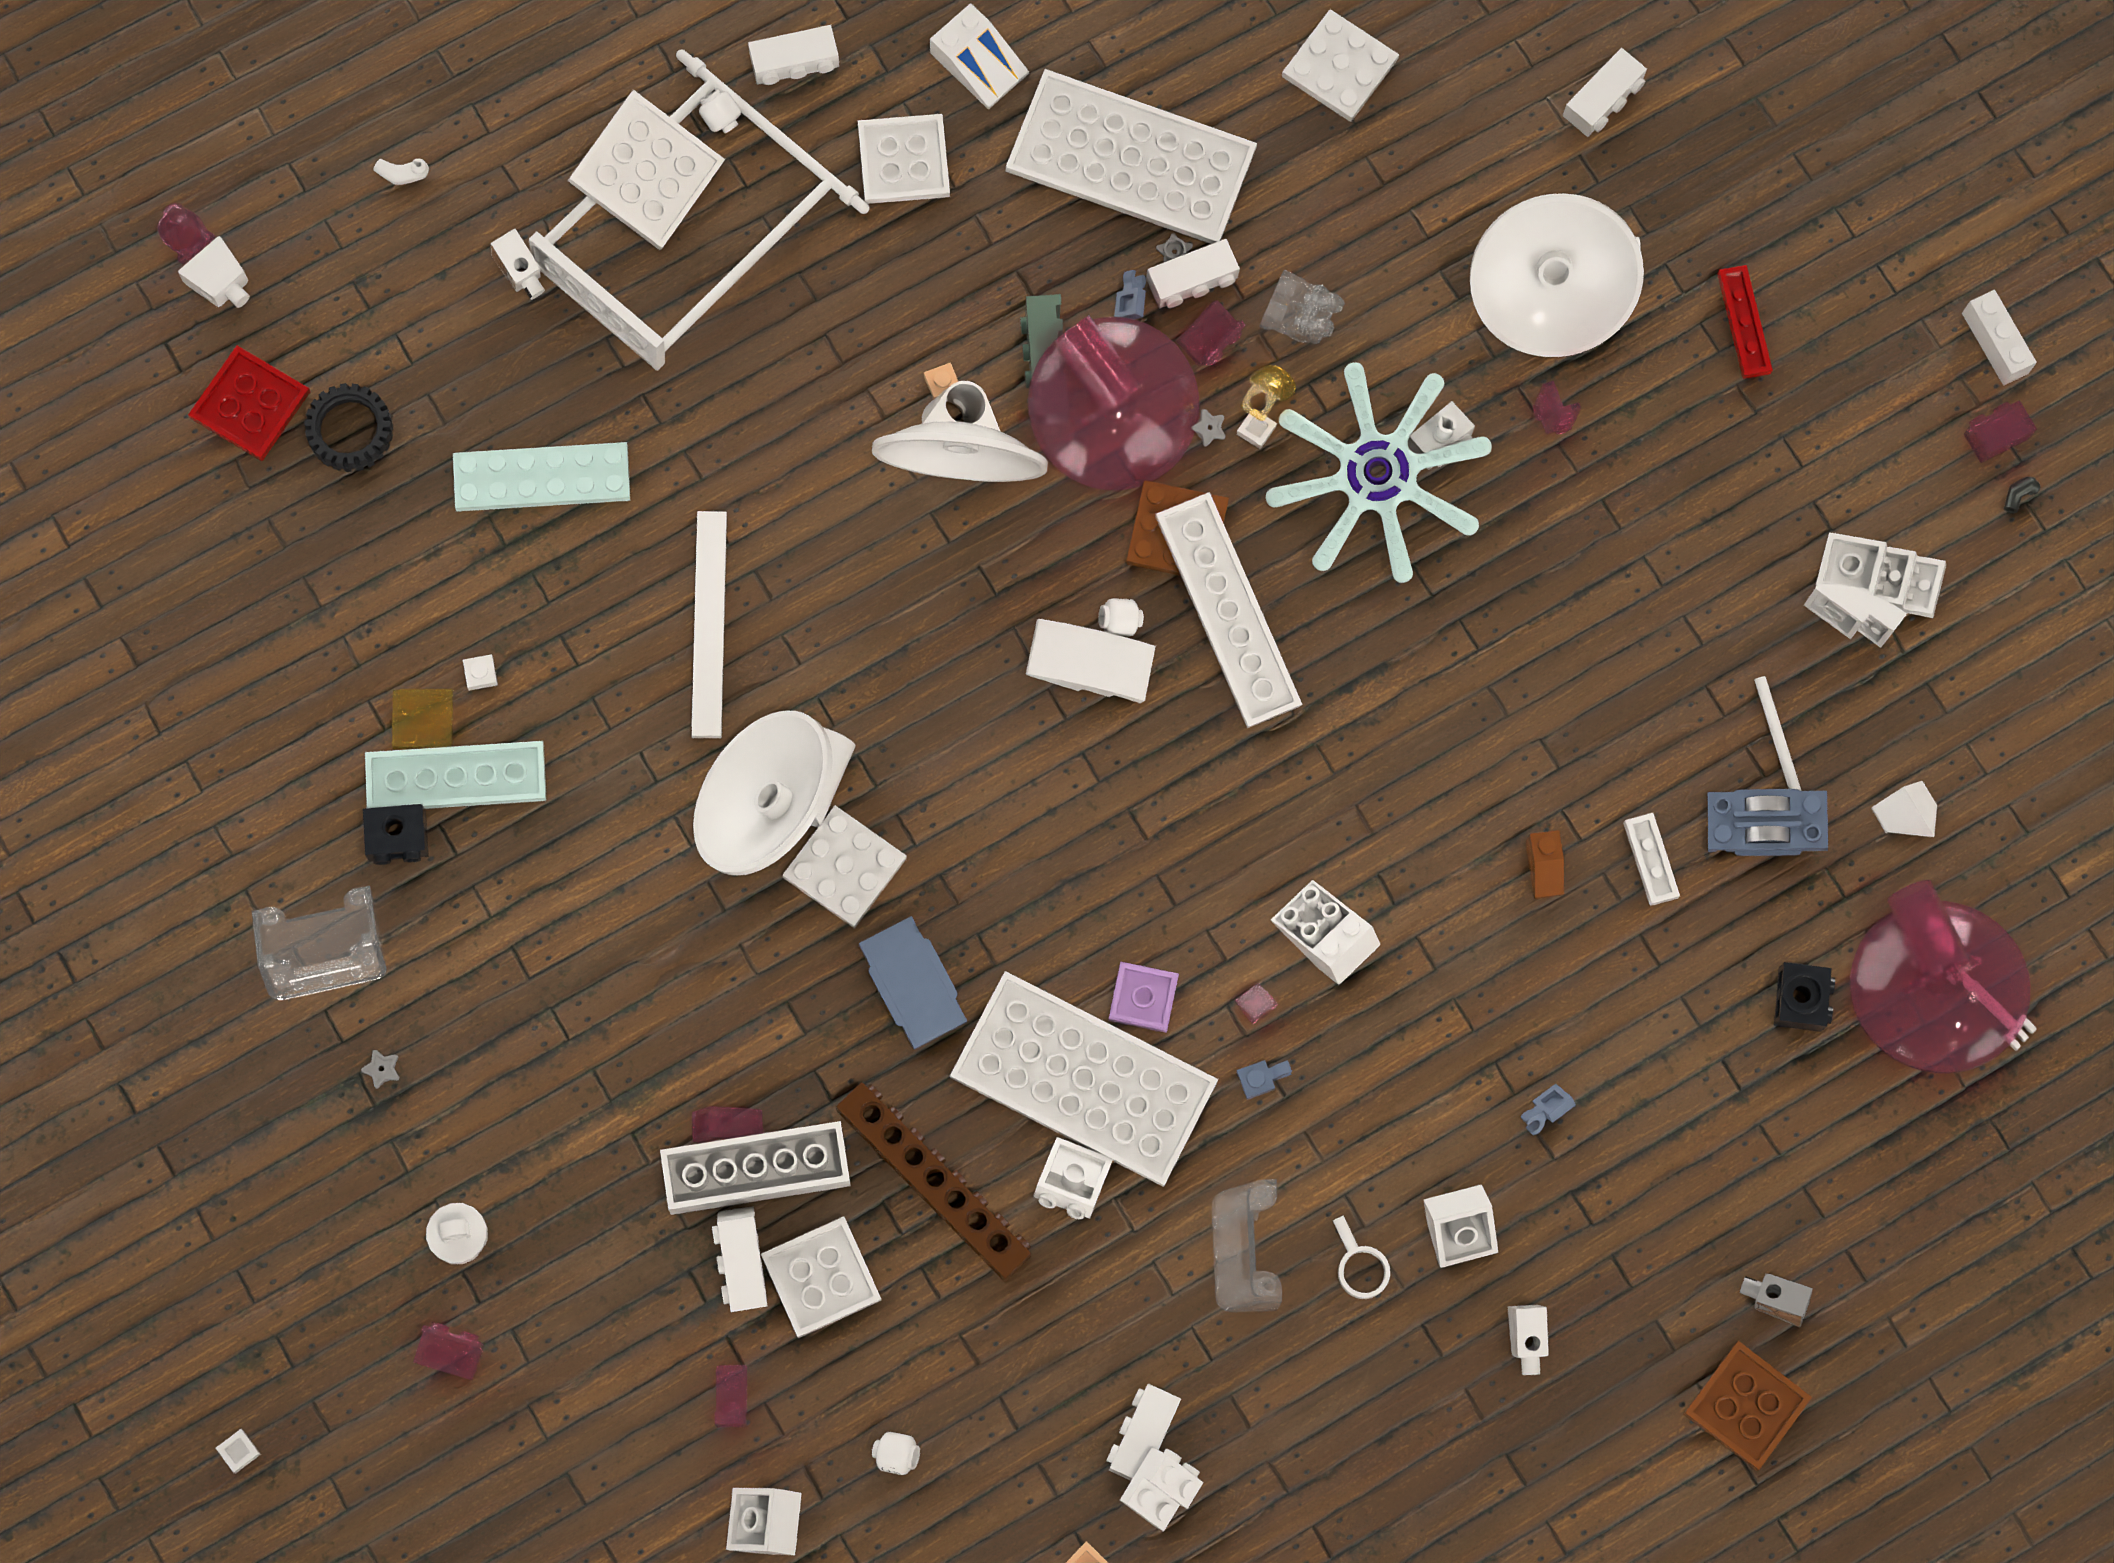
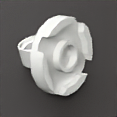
M450 1203L439 1208L431 1216L426 1227V1240L430 1250L439 1259L449 1264H465L474 1260L482 1251L488 1239V1228L483 1216L474 1207L464 1203Z

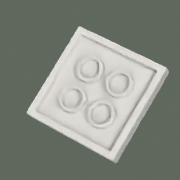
M1330 9L1284 69L1282 77L1352 122L1396 63L1399 54Z
M942 114L858 121L864 196L867 204L950 197Z
M835 805L824 819L821 827H818L782 876L789 883L855 929L905 862L907 856Z
M844 1216L761 1254L798 1338L882 1301Z

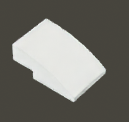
M1818 584L1804 604L1805 607L1849 639L1858 631L1879 647L1883 646L1907 614L1895 605L1875 595L1833 584Z

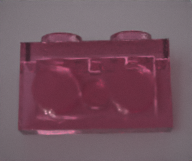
M1216 300L1201 313L1176 342L1198 366L1214 365L1222 358L1223 349L1228 344L1232 345L1241 337L1242 333L1240 331L1246 324L1242 320L1236 321Z
M1554 381L1542 384L1535 405H1533L1534 415L1537 421H1542L1546 434L1553 432L1563 434L1571 430L1581 410L1579 402L1563 407Z
M432 1322L431 1327L423 1325L421 1329L423 1334L413 1363L473 1381L484 1349V1345L478 1341L479 1336L465 1331H461L460 1336L448 1332L450 1327Z

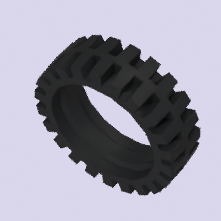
M347 383L340 384V388L337 389L335 386L329 387L328 393L322 391L319 394V399L312 401V408L308 409L306 413L305 433L312 451L328 467L332 466L333 469L338 471L344 469L345 472H352L354 468L357 471L364 470L363 466L368 465L371 467L375 465L374 460L378 459L380 461L384 457L383 452L388 451L390 447L389 442L393 438V423L387 406L377 393H372L370 388L365 386L360 388L359 384L352 383V387H348ZM348 402L360 403L368 407L377 420L376 435L372 442L362 450L353 453H339L329 448L321 435L322 421L327 412L337 405Z

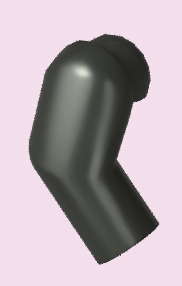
M2026 476L2010 485L2004 510L2010 513H2017L2021 498L2027 494L2036 495L2040 491V483L2034 477Z

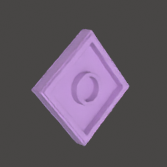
M1120 962L1108 1021L1167 1033L1179 974Z

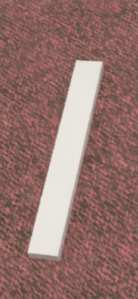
M697 511L692 738H722L727 512Z

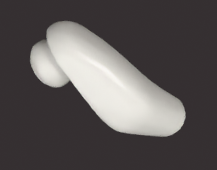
M419 158L404 165H395L379 159L373 171L392 184L403 185L424 179L428 175L429 167L424 160Z

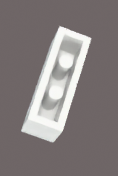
M831 25L748 42L750 59L757 85L762 83L772 85L781 79L790 77L792 79H799L814 72L827 73L839 67V56Z
M1621 47L1566 104L1563 117L1587 137L1594 130L1600 132L1609 121L1607 117L1613 111L1618 113L1627 102L1625 98L1631 92L1636 94L1646 82L1643 78L1647 68Z
M1227 239L1149 268L1146 280L1159 309L1165 306L1173 308L1180 305L1183 299L1191 296L1198 298L1207 294L1211 288L1216 286L1224 288L1233 284L1236 281L1235 279L1238 278L1240 268Z
M1993 290L1971 300L1962 312V315L2003 386L2029 374L2037 362L1996 291Z
M1147 1384L1145 1390L1138 1389L1132 1403L1137 1409L1133 1418L1126 1416L1119 1432L1124 1435L1120 1446L1113 1445L1106 1460L1112 1463L1109 1471L1132 1481L1151 1448L1159 1450L1181 1398L1150 1384Z

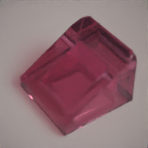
M1259 983L1235 1000L1252 1024L1275 1009L1278 1004Z

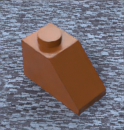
M1560 831L1531 833L1525 843L1534 899L1564 895V856Z

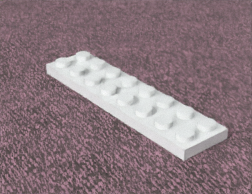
M1210 492L1157 513L1155 517L1247 728L1300 707L1302 705L1301 700Z

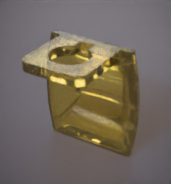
M1267 365L1257 369L1249 378V382L1252 385L1240 406L1242 410L1256 419L1264 421L1276 400L1281 402L1293 396L1296 391L1294 379L1286 370L1274 365ZM1262 391L1267 394L1264 398L1266 406L1263 410L1258 411L1252 407L1251 398L1254 395H1259Z

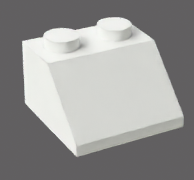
M1482 1185L1424 1199L1427 1225L1440 1268L1498 1253L1492 1205Z
M733 1488L726 1550L771 1555H795L801 1493L775 1488Z

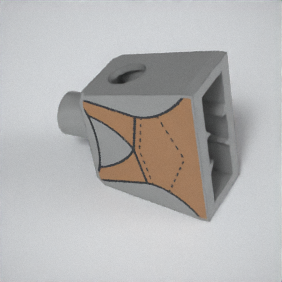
M1765 1274L1763 1282L1745 1276L1740 1293L1756 1299V1310L1801 1327L1813 1288L1771 1274ZM1768 1293H1775V1294H1777L1779 1297H1778V1298H1775V1299H1772V1298H1769V1297L1767 1296V1294H1768Z

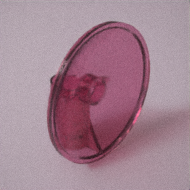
M1088 315L1054 340L1039 359L1028 391V415L1033 435L1040 449L1061 473L1091 488L1110 491L1127 490L1143 486L1144 480L1152 482L1158 479L1182 458L1195 433L1191 426L1198 422L1199 392L1188 360L1177 345L1165 334L1146 323L1129 318L1103 317L1092 319Z
M1922 880L1902 888L1888 898L1887 902L1892 912L1881 918L1867 932L1852 962L1850 995L1858 1021L1869 1038L1883 1052L1909 1067L1932 1073H1958L1980 1067L2007 1049L2016 1038L2026 1019L2030 1003V978L2023 955L2011 936L1987 915L1959 903L1941 901L1931 880Z

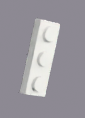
M1650 813L1625 820L1623 824L1650 906L1678 899L1680 894L1654 814Z

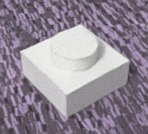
M1252 408L1237 430V435L1261 449L1276 428L1277 423Z
M492 654L463 660L469 691L498 685Z
M242 1429L216 1447L235 1474L261 1455Z

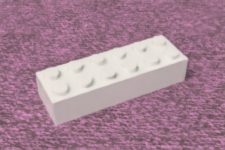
M841 1121L660 1150L668 1210L671 1215L851 1186Z

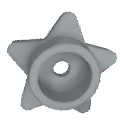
M1172 233L1166 243L1156 246V250L1164 256V262L1187 254L1193 247V244L1185 243L1175 233ZM1172 250H1177V253L1173 254Z
M1202 409L1200 419L1191 426V429L1202 439L1203 445L1208 446L1213 439L1224 440L1226 437L1221 428L1224 416H1212L1206 409Z
M374 1050L371 1063L364 1066L361 1072L373 1078L376 1089L389 1080L398 1081L400 1077L395 1070L398 1055L384 1057L377 1050ZM380 1066H384L383 1071H379Z

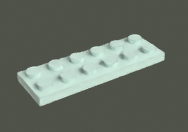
M627 442L453 453L456 512L631 501Z
M543 741L365 752L367 808L423 804L425 809L546 801Z

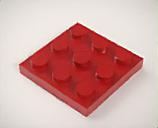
M236 345L188 416L193 421L263 461L311 391L307 386Z

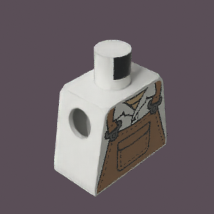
M516 229L511 230L491 243L492 258L516 292L524 289L532 300L545 291L538 280L541 277L540 267ZM520 268L526 269V270L523 271V272L517 271V269H520Z

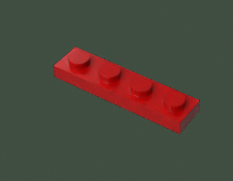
M1747 265L1720 269L1717 273L1742 377L1746 379L1769 375L1773 369Z

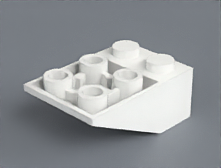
M1314 880L1271 919L1272 923L1319 970L1338 985L1381 945L1373 927Z

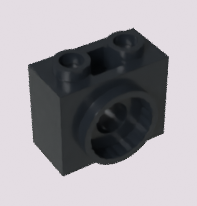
M423 804L363 809L365 856L369 862L373 861L375 865H387L391 863V860L403 859L404 862L411 863L421 861V857H429L427 818ZM395 824L403 826L400 834L395 836L388 834L391 826Z
M1784 962L1778 969L1774 1026L1821 1032L1827 1027V1024H1831L1833 1007L1829 1006V996L1833 995L1835 990V977H1831L1832 968ZM1795 990L1805 994V1003L1795 1000L1793 995Z

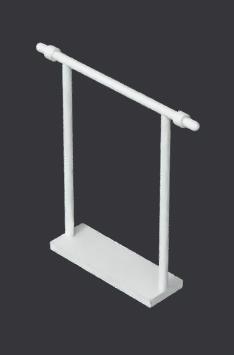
M682 49L677 51V59L687 67L686 70L695 78L700 77L705 83L670 116L671 119L679 124L712 91L717 89L720 93L726 91L736 102L742 114L819 177L822 182L663 338L553 245L596 204L590 197L584 198L545 237L536 231L529 238L530 253L539 265L540 271L657 371L665 364V351L831 188L840 195L839 199L847 206L852 205L862 214H866L869 211V205L858 196L859 193L853 187L843 184L706 69L704 62L698 57L693 58Z

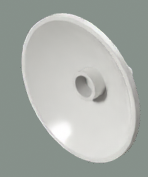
M1548 194L1523 201L1500 215L1485 231L1475 249L1470 268V287L1477 313L1490 332L1499 340L1527 354L1543 357H1562L1592 349L1609 339L1624 325L1639 300L1644 275L1640 239L1634 236L1630 227L1616 212L1588 197L1574 194Z
M970 381L956 382L932 400L923 411L922 424L908 427L891 435L882 436L874 440L872 444V454L880 461L897 468L936 477L985 482L1023 481L1041 477L1047 472L1048 467L1047 459L1041 454L1030 450L1017 439L1000 432L985 392L980 386ZM947 401L960 409L964 422H957L949 415L946 409Z
M779 711L764 716L750 724L720 753L709 770L699 792L694 812L693 828L695 843L701 857L714 869L724 874L736 876L757 872L779 860L802 838L810 826L821 827L856 745L847 737L823 728L816 720L798 711Z

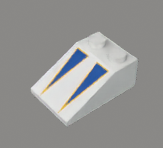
M971 3L930 38V54L988 110L1029 74L1028 69L992 23Z

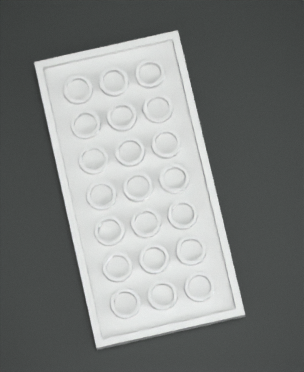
M1045 69L1007 162L1006 172L1213 244L1222 239L1257 143Z
M1006 971L950 1074L951 1079L1092 1151L1113 1159L1112 1161L1163 1187L1218 1082L1217 1078Z

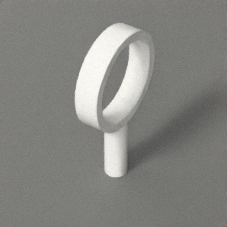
M1344 1216L1333 1220L1347 1250L1338 1267V1279L1342 1288L1349 1295L1359 1299H1369L1377 1296L1387 1286L1390 1278V1266L1386 1257L1375 1248L1368 1246L1358 1247ZM1356 1253H1370L1376 1256L1382 1263L1384 1278L1377 1290L1369 1293L1357 1292L1345 1281V1264L1349 1257Z

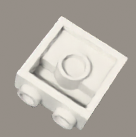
M1057 1137L1037 1184L1034 1197L1038 1198L1039 1203L1046 1208L1058 1206L1066 1209L1067 1214L1072 1218L1083 1219L1087 1217L1090 1219L1113 1159Z
M1152 1447L1120 1501L1153 1526L1164 1531L1180 1505L1188 1509L1204 1482L1197 1478L1200 1473L1197 1469L1187 1463H1184L1182 1466L1179 1464L1182 1458L1169 1449H1165L1163 1453Z

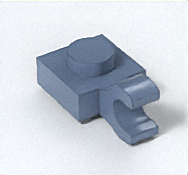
M1135 270L1124 272L1123 291L1117 292L1114 319L1120 322L1143 318L1146 293L1143 288L1146 284V277L1144 275L1135 277Z
M1264 1060L1237 1070L1247 1100L1275 1090L1273 1081L1292 1075L1288 1061L1268 1068Z
M1554 1084L1533 1100L1535 1107L1524 1112L1521 1115V1119L1528 1125L1526 1129L1532 1135H1536L1543 1129L1547 1119L1553 1123L1576 1106L1568 1093L1557 1084Z

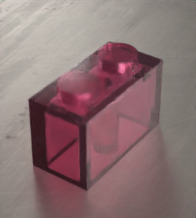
M2020 400L2011 405L2009 402H2005L1993 410V414L1987 417L1981 414L1969 422L1970 426L1964 433V436L1980 463L2030 439L2036 432L2037 428Z

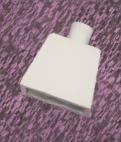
M220 236L215 238L178 270L182 281L217 307L230 300L239 308L250 298L249 294L242 288L248 283V278Z
M1541 1305L1508 1306L1512 1356L1521 1358L1522 1375L1540 1374L1539 1357L1548 1356L1547 1307ZM1532 1336L1533 1344L1531 1347L1526 1348V1339Z

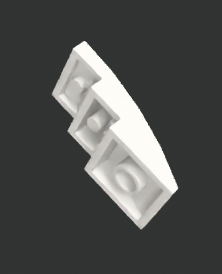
M1829 532L1816 586L1818 584H1833L1858 589L1895 605L1905 613L1933 618L1946 569V561L1917 556L1915 551L1887 547V543Z
M1037 619L1026 675L1076 691L1084 689L1107 697L1115 695L1142 703L1146 697L1156 646L1099 630Z

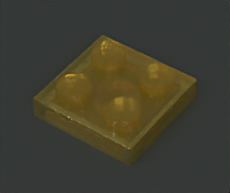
M452 689L393 690V750L453 747Z

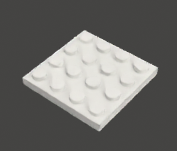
M633 90L567 181L657 249L661 250L725 159Z

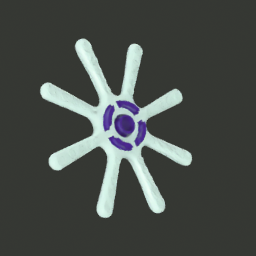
M1353 362L1345 367L1344 375L1359 423L1360 438L1353 444L1343 443L1291 409L1284 410L1279 416V424L1288 431L1337 456L1340 460V469L1333 476L1271 488L1266 493V502L1271 507H1280L1335 490L1345 492L1349 497V505L1312 559L1313 566L1320 571L1328 570L1359 516L1366 510H1375L1382 517L1393 577L1397 582L1404 583L1412 578L1413 570L1396 515L1397 506L1401 502L1410 500L1417 503L1465 535H1473L1479 528L1477 518L1421 489L1416 482L1417 474L1425 468L1486 456L1491 452L1492 444L1486 437H1477L1422 454L1413 453L1409 449L1408 439L1444 387V379L1436 373H1431L1425 378L1397 429L1389 435L1380 434L1374 423L1364 368L1360 363ZM1376 466H1383L1386 469V473L1382 477L1376 478L1370 474L1371 470Z

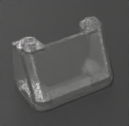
M370 886L354 888L347 892L343 897L344 907L292 919H286L283 911L274 907L252 911L258 968L270 997L285 1000L373 981L385 975L387 972L386 959Z
M1277 1179L1258 1180L1223 1190L1216 1194L1212 1201L1215 1298L1219 1307L1224 1311H1277L1282 1303V1287L1277 1275L1267 1271L1256 1272L1254 1221L1258 1220L1260 1211L1270 1209L1276 1202Z

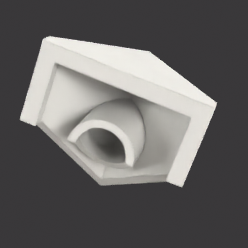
M1923 781L1902 787L1871 808L1885 833L1934 837L1937 804Z

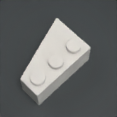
M754 1206L720 1211L717 1215L718 1226H712L714 1244H721L722 1256H717L719 1275L725 1274L727 1285L721 1286L723 1303H730L731 1312L767 1307L759 1240L754 1218Z

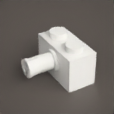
M1451 401L1410 435L1408 447L1413 453L1422 454L1473 439L1471 435L1475 425Z

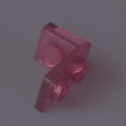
M708 1106L692 1112L693 1142L703 1143L715 1138H738L763 1134L762 1110Z
M719 1365L716 1368L715 1426L717 1428L747 1427L746 1365Z

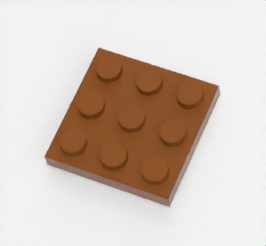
M1144 480L1126 564L1181 576L1155 516L1159 512L1206 493ZM1211 494L1224 524L1229 498Z
M1737 1341L1683 1414L1758 1471L1812 1397L1740 1341Z

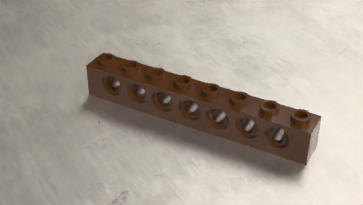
M861 1082L836 1106L837 1113L1006 1282L1031 1258V1252L1028 1250L1031 1247L1030 1244L1020 1234L1015 1237L1007 1229L1010 1224L998 1212L993 1215L986 1208L989 1203L979 1192L975 1191L972 1194L964 1186L967 1183L966 1179L957 1170L951 1172L944 1165L946 1159L935 1148L930 1151L922 1143L925 1138L917 1129L912 1127L909 1130L901 1122L904 1117L894 1106L887 1108L880 1101L883 1096L872 1084L867 1087ZM875 1109L880 1112L881 1117L877 1122L870 1123L864 1119L865 1112ZM896 1130L902 1135V1138L898 1143L890 1144L885 1140L887 1132ZM914 1151L919 1152L923 1156L922 1162L915 1166L908 1164L906 1161V1156ZM932 1173H939L943 1176L944 1182L938 1187H932L927 1183V1177ZM959 1194L964 1197L965 1204L958 1209L952 1208L948 1204L949 1197ZM974 1216H982L987 1224L981 1230H974L969 1225L970 1219ZM996 1237H1002L1007 1241L1008 1246L1004 1251L997 1252L991 1248L990 1242Z

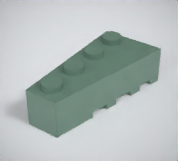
M1061 294L1026 296L1025 317H1020L1021 335L1027 334V344H1022L1023 360L1029 361L1030 371H1025L1026 388H1031L1032 398H1027L1028 416L1034 415V425L1069 422L1067 374L1064 371L1066 370L1065 348L1062 347L1063 319H1060Z

